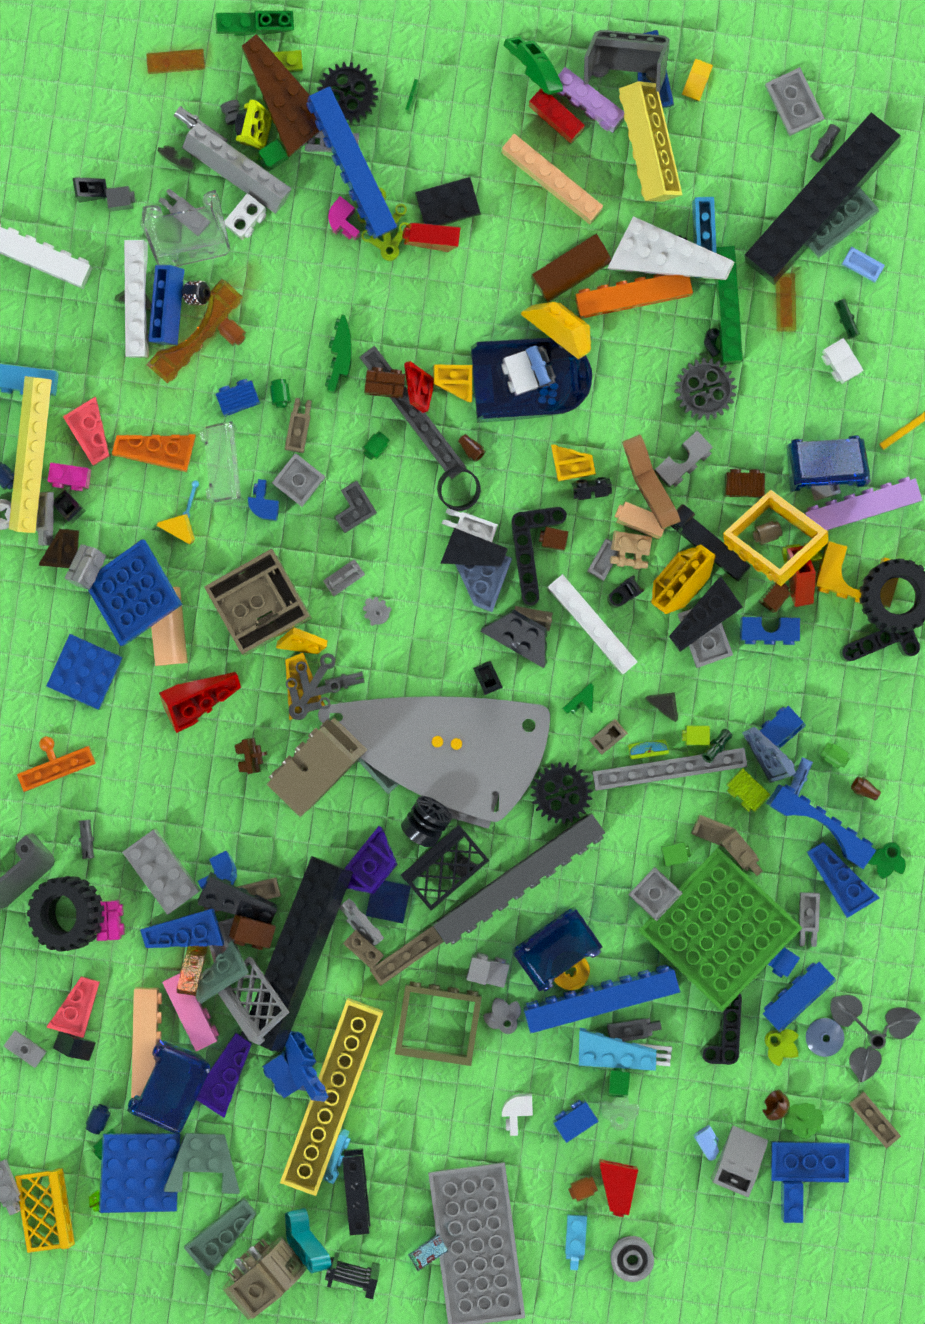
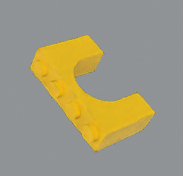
M829 541L824 549L823 560H821L815 580V587L822 593L829 594V591L837 593L836 597L847 599L848 597L855 598L854 602L860 604V590L850 587L842 577L841 570L847 546ZM884 557V558L881 559V562H880V563L885 562V561H888V560H891V559H888V558H885V557ZM898 578L888 580L881 588L880 598L885 608L891 606Z

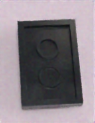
M470 177L415 192L424 224L442 226L481 215Z

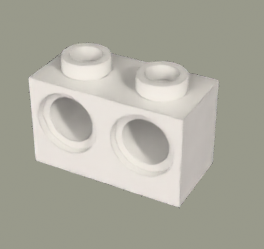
M247 193L223 223L226 228L241 240H244L245 237L249 238L255 230L253 227L257 222L260 224L267 215L265 214L266 208ZM252 206L258 208L257 213L254 215L247 213L248 209ZM239 221L246 223L245 227L241 230L235 228Z

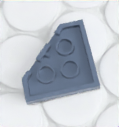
M505 556L501 567L456 565L474 606L493 612L512 558Z
M756 727L742 732L769 783L790 777L796 773L793 762Z

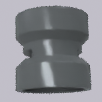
M231 100L220 106L222 112L225 113L227 125L235 124L237 114L240 111L238 100Z

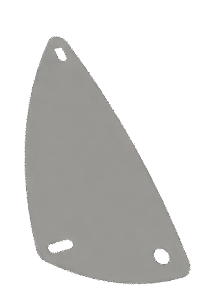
M436 696L383 698L331 704L328 709H320L318 712L319 720L322 723L327 719L329 720L330 713L342 714L343 719L339 722L367 749L360 758L388 778L420 796H427L437 800L445 807L492 822L502 820L513 809L529 787L543 757L550 725V712L545 706L487 698ZM532 719L535 722L536 727L532 732H526L523 729L522 723L524 720ZM440 736L443 739L441 747H434L432 745L433 737ZM455 738L462 741V747L458 750L451 747V741ZM494 791L499 793V810L497 812L491 810V797Z

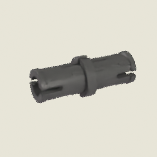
M834 124L829 125L823 137H820L816 149L810 156L814 161L821 163L828 149L832 148L834 139L841 131L840 128Z
M360 671L349 675L341 674V677L325 679V684L328 685L332 681H337L340 684V688L344 687V689H347L348 686L365 683L364 678L356 679L363 677V672ZM331 685V689H338V685Z
M91 819L80 820L81 838H79V842H81L82 859L94 858L92 842L94 837H92Z

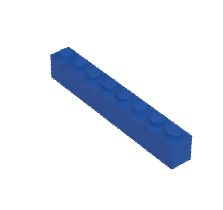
M331 87L310 95L306 103L308 110L311 114L314 113L317 119L315 124L318 130H322L325 136L323 140L326 147L332 150L333 162L336 166L339 165L342 171L340 176L343 182L347 183L350 188L349 195L353 201L356 200L358 214L361 219H365L367 223L365 227L369 236H373L376 239L394 231L397 225Z

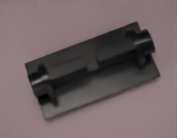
M598 477L592 481L582 479L572 483L574 499H591L592 491L595 493V498L609 496V494H612L610 478Z

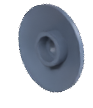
M820 1018L812 1022L808 1027L806 1043L809 1049L816 1055L822 1057L832 1056L843 1046L844 1032L836 1021L829 1018ZM824 1035H829L827 1042L823 1041Z

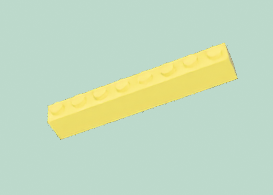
M25 376L9 520V529L16 532L35 533L51 379Z

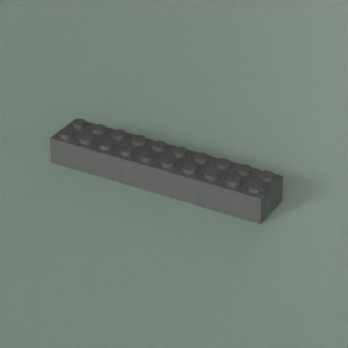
M592 813L587 814L433 923L434 928L446 945L448 943L453 945L461 939L462 933L465 931L467 933L472 932L477 928L476 924L481 920L486 922L493 917L492 912L497 909L501 911L509 905V900L512 898L517 900L523 896L526 888L530 887L533 889L540 884L539 879L543 876L550 877L556 872V867L559 865L564 867L570 863L573 855L576 853L581 855L587 851L588 848L586 846L590 843L597 844L604 838L602 835L605 834V831Z

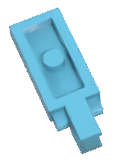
M342 1129L338 1135L323 1178L324 1181L334 1184L339 1175L337 1166L340 1167L343 1162L342 1157L344 1156L341 1155L343 1149L348 1148L351 1140L348 1138L350 1131Z
M567 1214L565 1254L566 1259H570V1270H578L579 1260H583L585 1255L587 1215Z

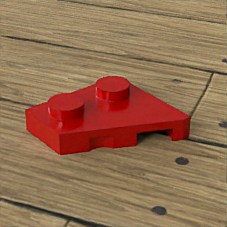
M405 362L404 368L409 402L416 409L425 413L429 411L434 387L433 377L413 362Z

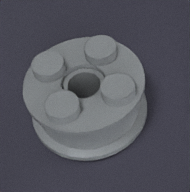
M637 1236L623 1237L612 1248L611 1264L614 1272L621 1279L628 1282H638L645 1279L651 1273L654 1266V1256L649 1244L642 1238ZM636 1255L638 1257L637 1261L629 1263L627 1261L628 1256Z

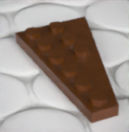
M256 34L242 45V50L250 69H252L255 81L261 90L264 102L289 158L321 131L318 130L315 124L317 119L314 113L311 114L306 104L310 96L308 92Z

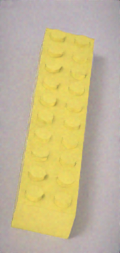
M347 998L318 1077L325 1086V1091L329 1097L324 1102L310 1099L282 1175L281 1184L314 1196L317 1195L382 1018L383 1010Z

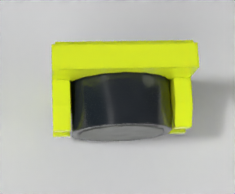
M250 100L249 103L244 105V109L240 110L237 114L235 121L236 141L261 150L266 146L272 118L269 111L256 100Z

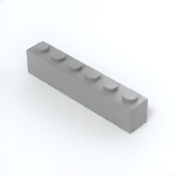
M199 123L187 133L182 148L245 193L251 195L275 214L286 203L292 188Z

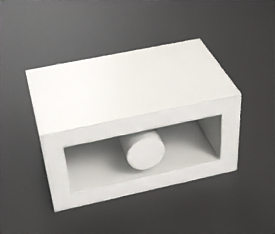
M526 351L503 359L501 367L504 375L508 374L510 381L507 383L511 393L514 392L515 396L538 388Z

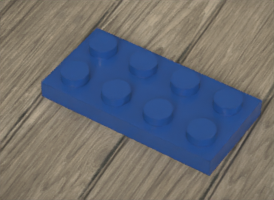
M771 1141V1181L849 1183V1143Z

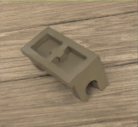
M698 814L691 834L724 847L720 840L733 828Z

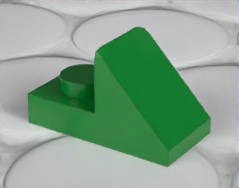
M590 683L562 708L566 714L569 712L574 714L581 707L579 703L582 702L592 713L594 685Z

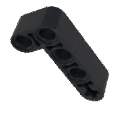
M882 629L844 645L840 649L839 654L842 660L849 662L897 643L902 655L910 657L918 654L920 645L913 630L906 632L902 636L899 633H890ZM883 632L889 636L887 643H883L880 639V635ZM865 640L871 642L872 646L869 651L863 648ZM907 643L913 644L914 651L912 653L906 651ZM847 648L849 650L858 648L859 650L851 654L852 658L845 655L848 651Z
M741 994L733 1001V1005L737 1006V1008L731 1007L730 1004V1007H727L722 1012L720 1044H706L702 1047L701 1056L705 1062L731 1065L738 1061ZM730 1011L736 1013V1018L733 1021L726 1019V1015ZM734 1031V1039L727 1040L725 1038L726 1033ZM708 1049L715 1050L713 1058L705 1057ZM733 1050L734 1057L729 1060L725 1059V1052Z

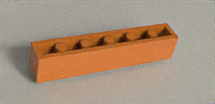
M655 274L653 275L654 278L651 279L640 277L634 279L635 282L631 283L620 281L616 283V286L612 287L606 284L598 286L597 290L590 291V288L581 289L575 295L579 317L584 319L691 297L693 290L690 277Z

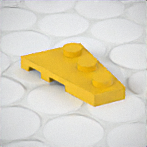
M304 653L285 660L286 679L294 678L297 681L296 690L299 700L303 696L304 691L299 673L296 671V664L301 661L305 662L309 684L313 679ZM300 664L298 666L299 671H303L305 669V666L303 664ZM289 681L288 686L294 687L295 682ZM287 688L288 706H290L292 704V699L290 691ZM321 695L311 697L307 704L319 702L322 698ZM301 707L295 708V713L299 714L302 712Z

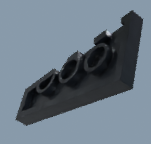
M721 576L668 636L679 652L743 608Z
M212 872L209 873L198 899V905L270 924L277 912V904L257 894L252 895L248 893L247 889L232 885L229 880H221Z

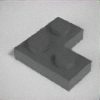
M358 481L341 490L351 507L336 515L335 518L344 533H347L376 515L377 512Z

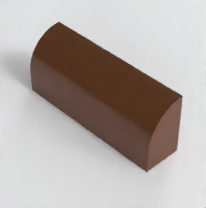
M596 233L534 272L531 278L548 303L609 265L611 258Z

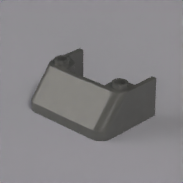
M611 30L596 31L584 57V84L589 83L592 75L604 77L610 69L646 73V78L650 82L656 83V91L660 92L666 75L670 39L662 35Z

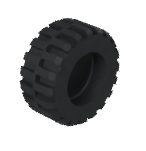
M900 558L882 562L872 568L863 579V586L860 587L861 598H859V601L863 606V614H866L868 617L867 620L870 623H874L876 628L890 633L908 632L923 625L925 621V568L922 565L915 564V561ZM892 578L905 579L914 589L915 602L913 607L906 613H891L885 609L881 602V588Z
M76 876L52 878L40 884L39 889L34 890L32 893L34 898L29 899L28 906H30V910H27V916L30 917L28 925L33 929L32 934L34 938L38 937V942L41 945H46L47 949L59 952L79 949L89 945V942H93L97 937L95 934L100 933L102 929L100 923H104V916H102V911H105L104 905L101 906L100 901H102V898L95 893L97 889L94 886H89L90 883L87 880H81L80 877ZM62 896L69 898L76 909V922L69 932L59 925L55 915L57 902Z

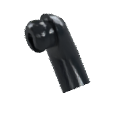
M717 328L709 329L704 338V345L712 358L720 353L715 345L720 334Z

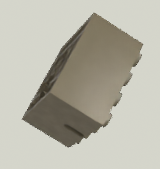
M273 549L204 586L238 649L245 656L275 640L279 635L286 634L293 627L296 628L312 619ZM272 611V612L269 613L268 615H266V616L260 618L259 620H257L259 617H261V616L267 614L268 612Z
M333 718L331 721L327 719L320 726L319 730L315 728L308 735L307 743L301 742L296 747L294 756L291 757L289 755L281 763L282 765L268 777L270 781L267 785L299 817L314 806L367 751L336 718Z

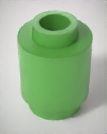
M828 742L820 753L825 761L837 769L840 767L844 768L850 760L847 757L849 753L834 743Z

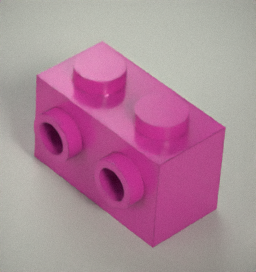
M50 462L47 481L52 484V487L64 488V486H71V490L83 491V488L89 489L92 470L85 467Z

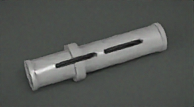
M182 106L175 112L174 117L188 125L187 128L190 130L199 123L227 143V138H224L199 120L197 115L193 116Z

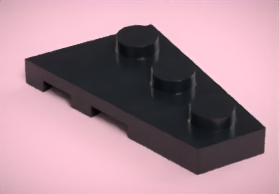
M454 528L440 564L501 567L508 548Z

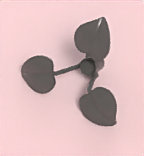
M853 995L835 996L830 1004L832 1017L839 1025L849 1027L855 1020L868 1034L867 1039L871 1045L867 1049L864 1047L856 1048L849 1057L850 1067L860 1082L868 1080L880 1067L882 1057L880 1052L875 1049H881L885 1046L888 1028L889 1033L894 1038L903 1039L911 1035L921 1020V1017L913 1010L896 1007L886 1013L885 1020L888 1025L884 1027L883 1033L878 1030L870 1031L857 1018L863 1010L862 1003L857 997Z

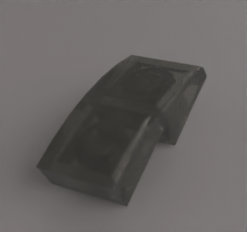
M158 147L159 155L168 163L183 171L195 173L196 166L194 162L186 157L178 159L179 154L175 151L174 147Z

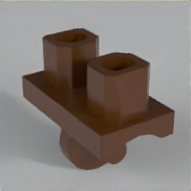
M255 738L245 739L241 743L236 744L235 751L237 755L244 754L245 761L238 762L239 772H246L248 774L261 772L259 764H264L262 756L268 755L267 751L261 752V746L256 745Z

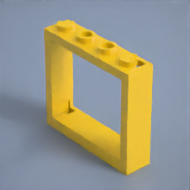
M770 490L723 533L724 544L728 546L729 550L736 552L743 561H748L752 564L756 571L764 573L770 581L773 580L782 586L828 543V531ZM768 508L774 510L812 538L780 569L737 537Z

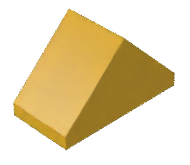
M695 59L682 95L700 101L713 65Z
M188 514L160 521L156 525L188 544H192L195 540Z

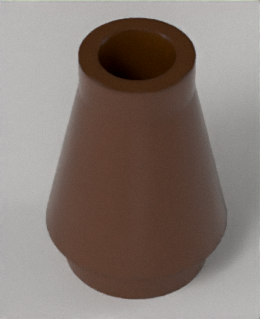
M464 434L458 440L470 460L477 462L485 455L484 447L467 434Z
M856 777L851 785V789L854 790L855 794L874 801L881 794V791L865 777Z

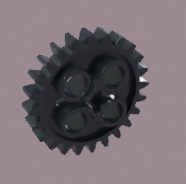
M343 62L341 68L338 64H335L336 70L329 67L330 74L323 73L325 80H319V84L322 87H317V91L319 92L327 87H331L333 94L340 96V100L337 102L345 119L349 120L350 125H352L354 119L360 123L359 117L366 120L365 113L372 114L370 107H376V103L373 100H378V96L374 94L378 92V88L374 87L377 84L376 80L370 81L373 75H366L367 68L361 71L360 64L354 68L353 62L350 63L349 67H346L345 62ZM341 77L348 80L344 85H340L337 81ZM358 85H363L365 90L357 92L355 88ZM348 90H350L351 95L348 94L347 97H345L344 92L347 93ZM351 102H355L358 105L354 110H350L347 106Z
M558 762V767L555 768L553 763H551L550 770L544 767V774L538 772L541 778L534 779L537 786H531V788L536 790V793H532L531 796L536 797V800L532 804L539 805L535 809L536 811L543 810L541 817L546 814L548 815L547 821H550L553 817L555 818V824L558 823L559 819L565 824L568 818L572 823L573 816L580 819L578 813H586L583 809L584 806L590 807L586 802L593 799L588 796V793L593 792V790L588 789L587 786L592 783L585 782L588 775L581 776L582 769L575 771L576 765L569 768V763L566 762L565 767H562L561 762ZM566 775H570L573 778V783L570 786H565L562 782L563 777ZM551 781L554 783V791H545L544 785L546 782ZM578 786L577 790L565 793L564 798L556 796L548 800L545 799L546 796L558 793L561 787L563 790ZM573 793L579 796L577 804L569 802V796ZM553 800L561 802L559 810L551 809L550 804Z

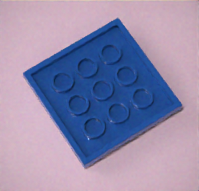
M142 539L101 568L91 589L88 590L120 646H125L183 605L147 542Z
M180 1133L103 1134L99 1212L177 1211L178 1192H164V1186L167 1183L169 1173L180 1148Z

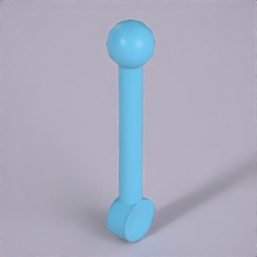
M194 480L192 482L193 487L189 497L186 511L182 514H188V518H190L189 511L191 508L196 488L199 486V482L197 480Z

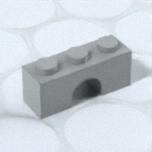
M698 431L682 444L688 453L686 462L679 464L668 457L654 470L668 487L672 485L676 487L684 480L681 476L686 472L690 474L698 467L696 463L700 459L704 461L712 454L710 450L713 447Z

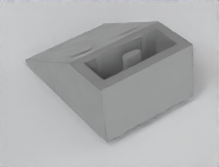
M732 1125L711 1176L712 1182L749 1198L768 1140Z

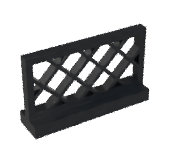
M458 825L404 871L401 877L432 911L490 860L465 830ZM464 837L469 842V851L458 850V843ZM455 852L454 863H443L444 854ZM458 853H468V864H457ZM471 854H479L484 859L479 865H470ZM433 864L440 865V875H429V867ZM443 865L454 866L453 877L442 876ZM457 866L467 867V875L465 877H456ZM418 877H426L425 889L417 888L413 881ZM428 878H439L438 890L428 889ZM442 879H453L452 888L441 890ZM427 891L438 892V899L432 905L427 900Z

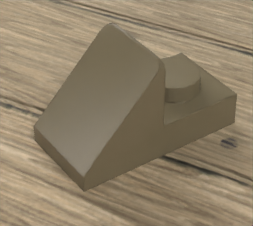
M614 719L589 741L602 755L628 733Z

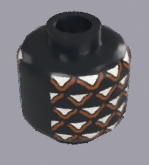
M201 280L188 281L182 289V297L188 305H205L211 295L208 284Z

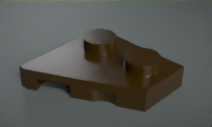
M59 529L40 560L39 566L70 568L78 551L79 530Z

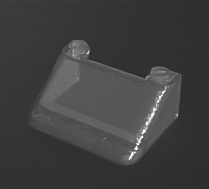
M216 190L204 194V206L163 216L159 206L148 205L143 207L141 227L158 265L178 267L222 257L229 253V239Z

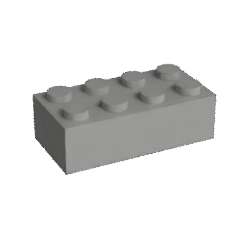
M153 829L122 852L167 915L201 891L157 829Z

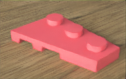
M96 397L63 416L93 466L110 456Z
M81 976L47 1025V1028L84 1038L100 981Z

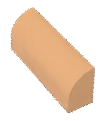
M173 587L181 601L180 587ZM181 605L151 627L155 666L188 663Z

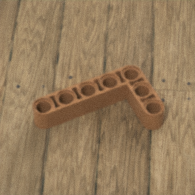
M639 434L623 441L622 444L633 478L660 527L664 529L680 522L675 506L652 468L642 436Z

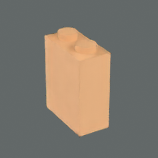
M628 502L619 505L614 516L618 518L616 523L658 540L664 532V529L660 527L652 512Z

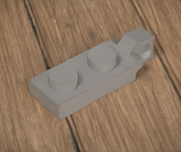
M40 492L36 531L38 532V545L50 546L53 541L54 492Z
M347 899L339 907L348 919L346 921L352 928L357 930L373 946H376L384 939L380 931L371 924L367 916L356 907L353 901Z
M5 1159L0 1161V1202L3 1207L7 1208L9 1215H13L21 1211L18 1204L20 1192L9 1164Z

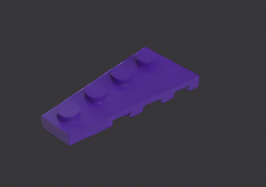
M235 1032L192 1097L225 1118L252 1042Z

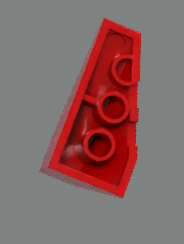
M232 672L177 684L159 692L168 718L175 732L178 733L196 724L200 716L205 712L210 713L214 705L219 701L224 702L238 691L241 685L237 673Z

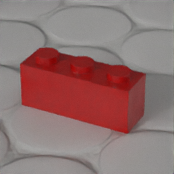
M542 89L529 101V107L570 144L584 131L585 125L551 94L543 92Z

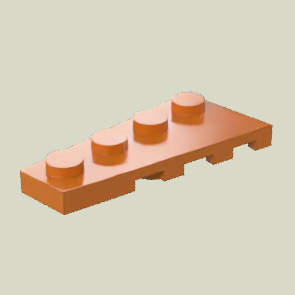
M196 434L182 436L116 435L112 455L187 472Z

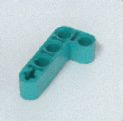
M302 1208L286 1212L287 1242L311 1274L331 1269V1259L328 1252L310 1231L307 1210Z

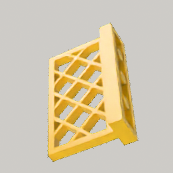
M63 1168L15 1176L20 1192L19 1204L27 1253L59 1248L69 1249L75 1245ZM42 1176H49L50 1184L47 1188L38 1182ZM21 1179H28L33 1183L29 1191L22 1186ZM35 1186L44 1191L39 1199L31 1194ZM46 1194L53 1201L50 1208L42 1202ZM28 1196L36 1202L32 1210L25 1205V1200ZM38 1205L47 1211L43 1218L34 1213ZM49 1213L56 1220L53 1227L45 1221ZM30 1216L39 1221L35 1229L28 1224ZM41 1224L50 1230L46 1237L37 1232ZM52 1232L58 1236L59 1244H53L47 1240ZM33 1235L42 1240V1243L37 1247H32L31 1238Z

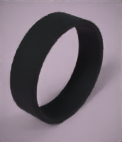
M463 467L447 470L440 477L437 485V493L440 500L448 508L456 511H463L472 507L479 499L481 492L478 478L470 470ZM455 472H467L474 477L476 482L474 497L462 506L449 505L442 497V485L445 479Z

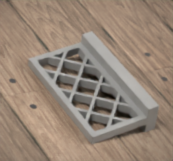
M249 956L244 960L246 967L248 965L252 966L251 975H245L240 978L237 988L228 986L218 994L249 1041L260 1045L265 1041L263 1037L289 1011L256 962ZM244 978H250L249 988H242ZM255 979H261L260 989H254ZM241 992H248L246 1002H241ZM253 992H259L258 1002H251ZM264 992H270V1002H263ZM250 1005H257L256 1015L249 1014ZM262 1006H269L267 1016H260ZM274 1006H279L282 1010L277 1016H272ZM260 1019H266L265 1027L260 1030L258 1027Z

